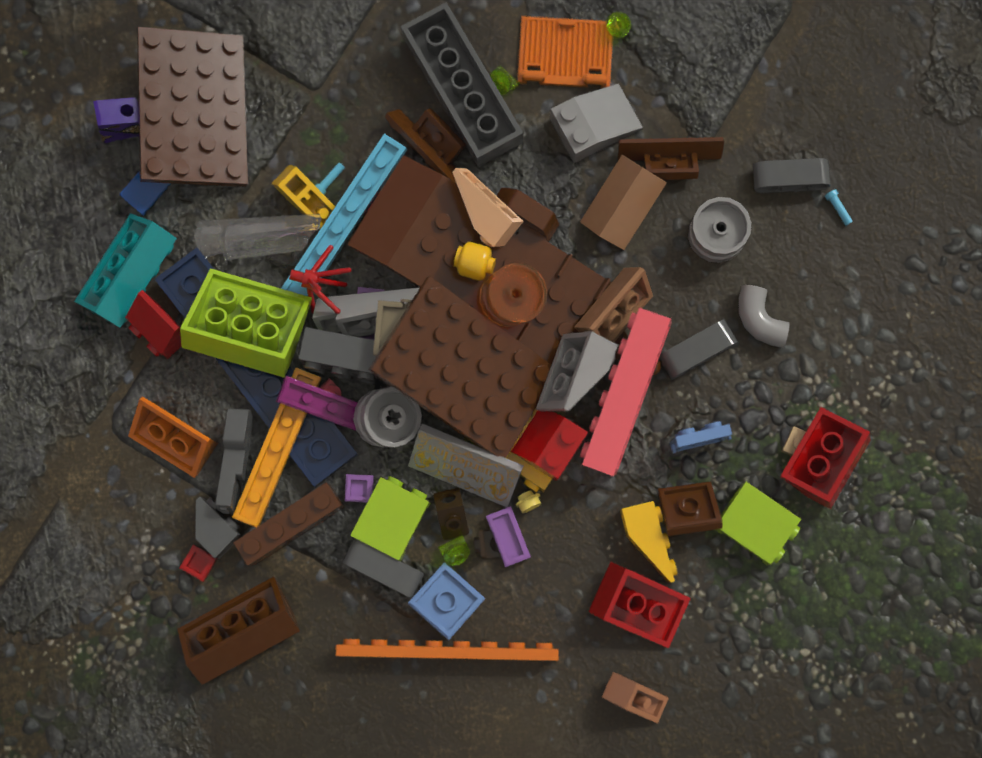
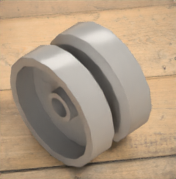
M716 197L707 200L698 208L689 226L688 239L691 248L699 257L708 262L721 263L731 260L740 253L751 234L752 222L748 211L741 203L731 198Z
M387 387L369 391L362 396L355 407L353 420L356 431L367 443L379 447H397L405 445L415 437L420 428L422 415L420 407L416 402L394 387Z

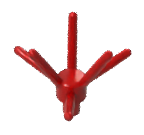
M332 245L328 246L311 270L306 269L304 273L292 269L289 280L302 283L301 287L307 288L308 297H312L310 304L312 313H314L316 305L313 292L335 313L339 314L341 312L321 292L322 288L318 285V283L347 287L346 282L320 277L350 273V267L317 272L333 250Z

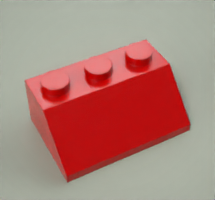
M820 407L780 477L806 497L831 509L871 441L870 431Z

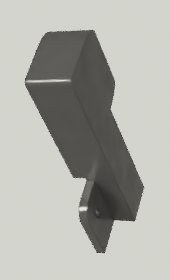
M228 408L224 429V454L215 505L218 511L224 514H229L230 512L231 516H233L240 499L241 487L238 481H245L254 423L251 410Z

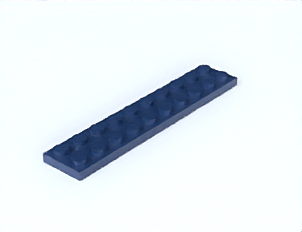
M195 248L155 278L156 282L184 318H186L210 268L214 269L198 248ZM216 358L270 429L280 405L276 400L284 377ZM290 366L286 373L288 377H292L294 372ZM308 413L290 453L292 459L315 488L358 455L334 423Z

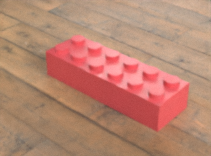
M639 308L637 313L632 312L627 328L631 330L628 340L623 338L618 349V354L621 355L618 365L613 364L608 377L612 384L609 391H603L599 406L603 407L600 417L594 416L589 431L593 432L590 442L584 443L580 457L584 458L582 465L611 476L617 474L671 327L672 321L670 318Z

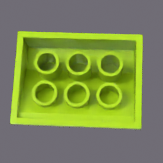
M210 268L180 328L182 348L285 378L294 357L312 297Z

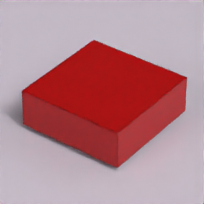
M193 544L180 569L205 582L217 558H214L209 552Z

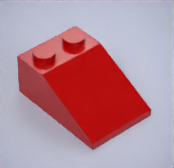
M610 562L588 612L609 623L669 648L691 598Z

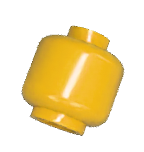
M467 242L463 247H458L454 267H457L459 275L481 281L486 277L487 273H493L496 259L492 258V251L489 247Z

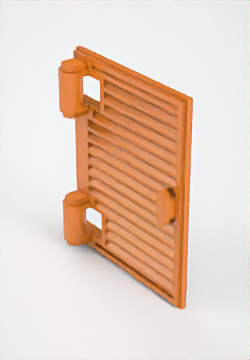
M522 16L517 83L526 84V81H539V85L588 88V84L601 85V88L609 87L613 21ZM527 67H538L540 71L527 70ZM589 70H591V71H602V73H601V74H589Z

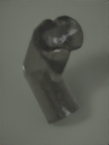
M298 247L292 248L291 255H283L269 250L265 256V261L284 269L295 267L304 255L305 250Z

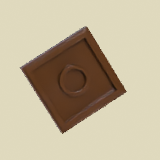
M711 481L657 489L668 536L723 529V522Z

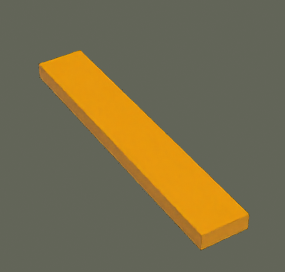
M295 368L291 377L315 387L319 386L322 379L299 368ZM283 404L279 405L232 518L253 527H258L261 524L307 413Z

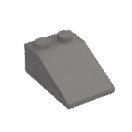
M619 84L576 96L551 108L550 121L573 163L643 129Z
M592 331L563 334L536 409L539 411H569L609 371L610 366L614 363L618 345Z

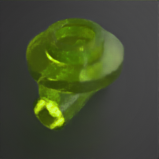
M501 65L490 73V77L501 95L515 90L519 85V82Z
M463 535L438 547L444 561L449 565L462 564L470 554Z

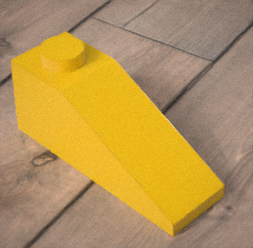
M289 165L271 183L319 230L335 208L328 198L296 166Z

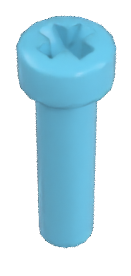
M338 163L321 183H317L315 186L325 194L326 189L345 167Z
M834 189L827 193L825 198L827 201H831L846 226L853 221L837 195L839 193Z

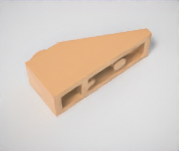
M455 168L453 171L454 178L473 227L481 235V241L489 247L505 246L524 221L467 168Z

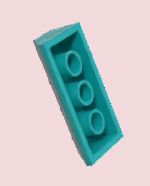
M130 213L74 302L121 328L123 323L128 321L125 317L137 294L141 290L146 291L145 288L150 280L158 274L159 266L165 256H168L173 250V244L177 238L153 221Z

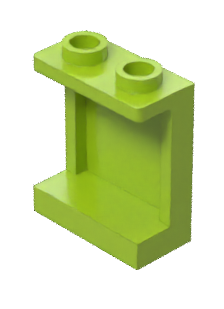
M391 476L387 480L380 477L350 536L401 561L430 502L425 500L428 496L415 488L409 492L401 488L403 482Z
M744 482L721 514L723 529H716V531L720 534L724 533L763 560L762 563L765 565H771L773 562L777 564L784 555L785 550L782 547L788 539L792 541L798 534L800 527L797 525L801 519L748 482Z

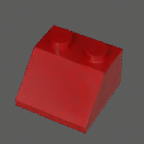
M141 290L125 317L131 323L128 328L139 339L144 336L149 341L146 347L156 357L161 354L169 359L182 346L181 327L153 298Z
M538 410L511 452L550 478L558 481L588 432L557 413Z

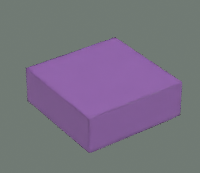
M346 474L345 502L367 503L373 493L374 476Z

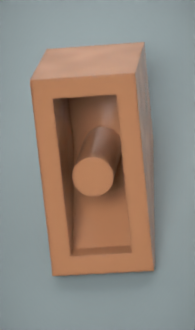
M615 672L612 673L602 698L655 723L659 722L669 699Z

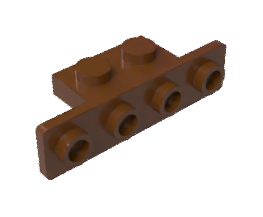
M431 108L425 110L416 124L400 109L387 112L384 117L390 123L391 128L407 140L409 147L417 151L430 168L456 183L453 175L456 167L452 163L466 146L457 134Z
M724 138L620 139L618 143V160L624 155L632 161H644V168L662 180L698 179V160L721 159Z

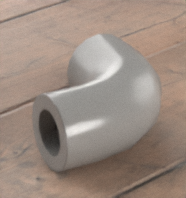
M741 285L739 316L744 328L755 339L771 346L784 348L789 332V322L773 319L767 314L765 301L768 290L753 285Z

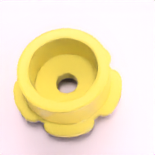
M532 490L519 495L516 507H519L522 513L534 510L541 505L538 498L540 494H533Z

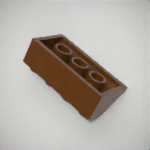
M275 577L264 581L177 629L185 663L201 685L300 632L295 615Z

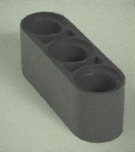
M825 158L772 160L753 164L754 190L757 193L816 191L831 187L829 161Z
M723 319L660 354L659 360L670 379L673 380L737 344L738 341Z
M354 538L342 561L345 565L410 598L413 597L424 576V573Z

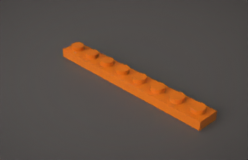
M343 639V644L336 645V656L558 661L559 649L553 648V643H536V648H525L524 642H508V647H497V642H481V647H470V641H453V646H442V641H426V646H415V640H398V645H387V640L371 639V645L360 644V639Z

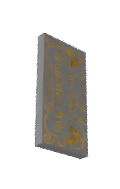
M422 424L418 431L408 466L508 507L524 465L502 456L497 457L485 449Z

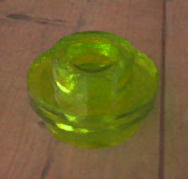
M614 12L607 18V29L613 37L622 38L631 29V20L625 13Z

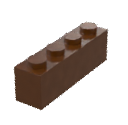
M326 482L233 543L247 566L254 567L345 507L331 485Z

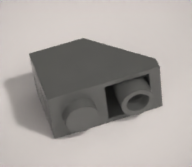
M199 496L196 499L195 539L214 558L221 559L234 545L233 542L243 536L238 531L241 526L232 517L228 516L225 518L218 511L215 505L216 501L211 497L207 500Z

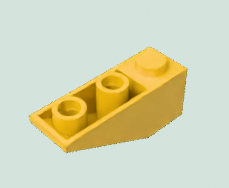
M654 501L621 509L620 514L626 537L668 583L675 582L674 576L677 575V568L674 559L669 560L667 549L670 548V542L667 533H662L660 522H663V516L660 506L655 507Z

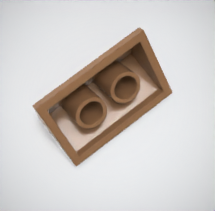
M622 155L580 223L601 238L625 250L667 182Z
M641 267L624 268L574 328L579 333L592 331L614 343L627 328L632 312L637 313L639 308L643 309L653 297L645 270Z

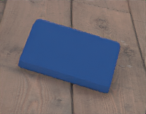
M139 171L119 195L134 209L144 215L171 183L140 182Z

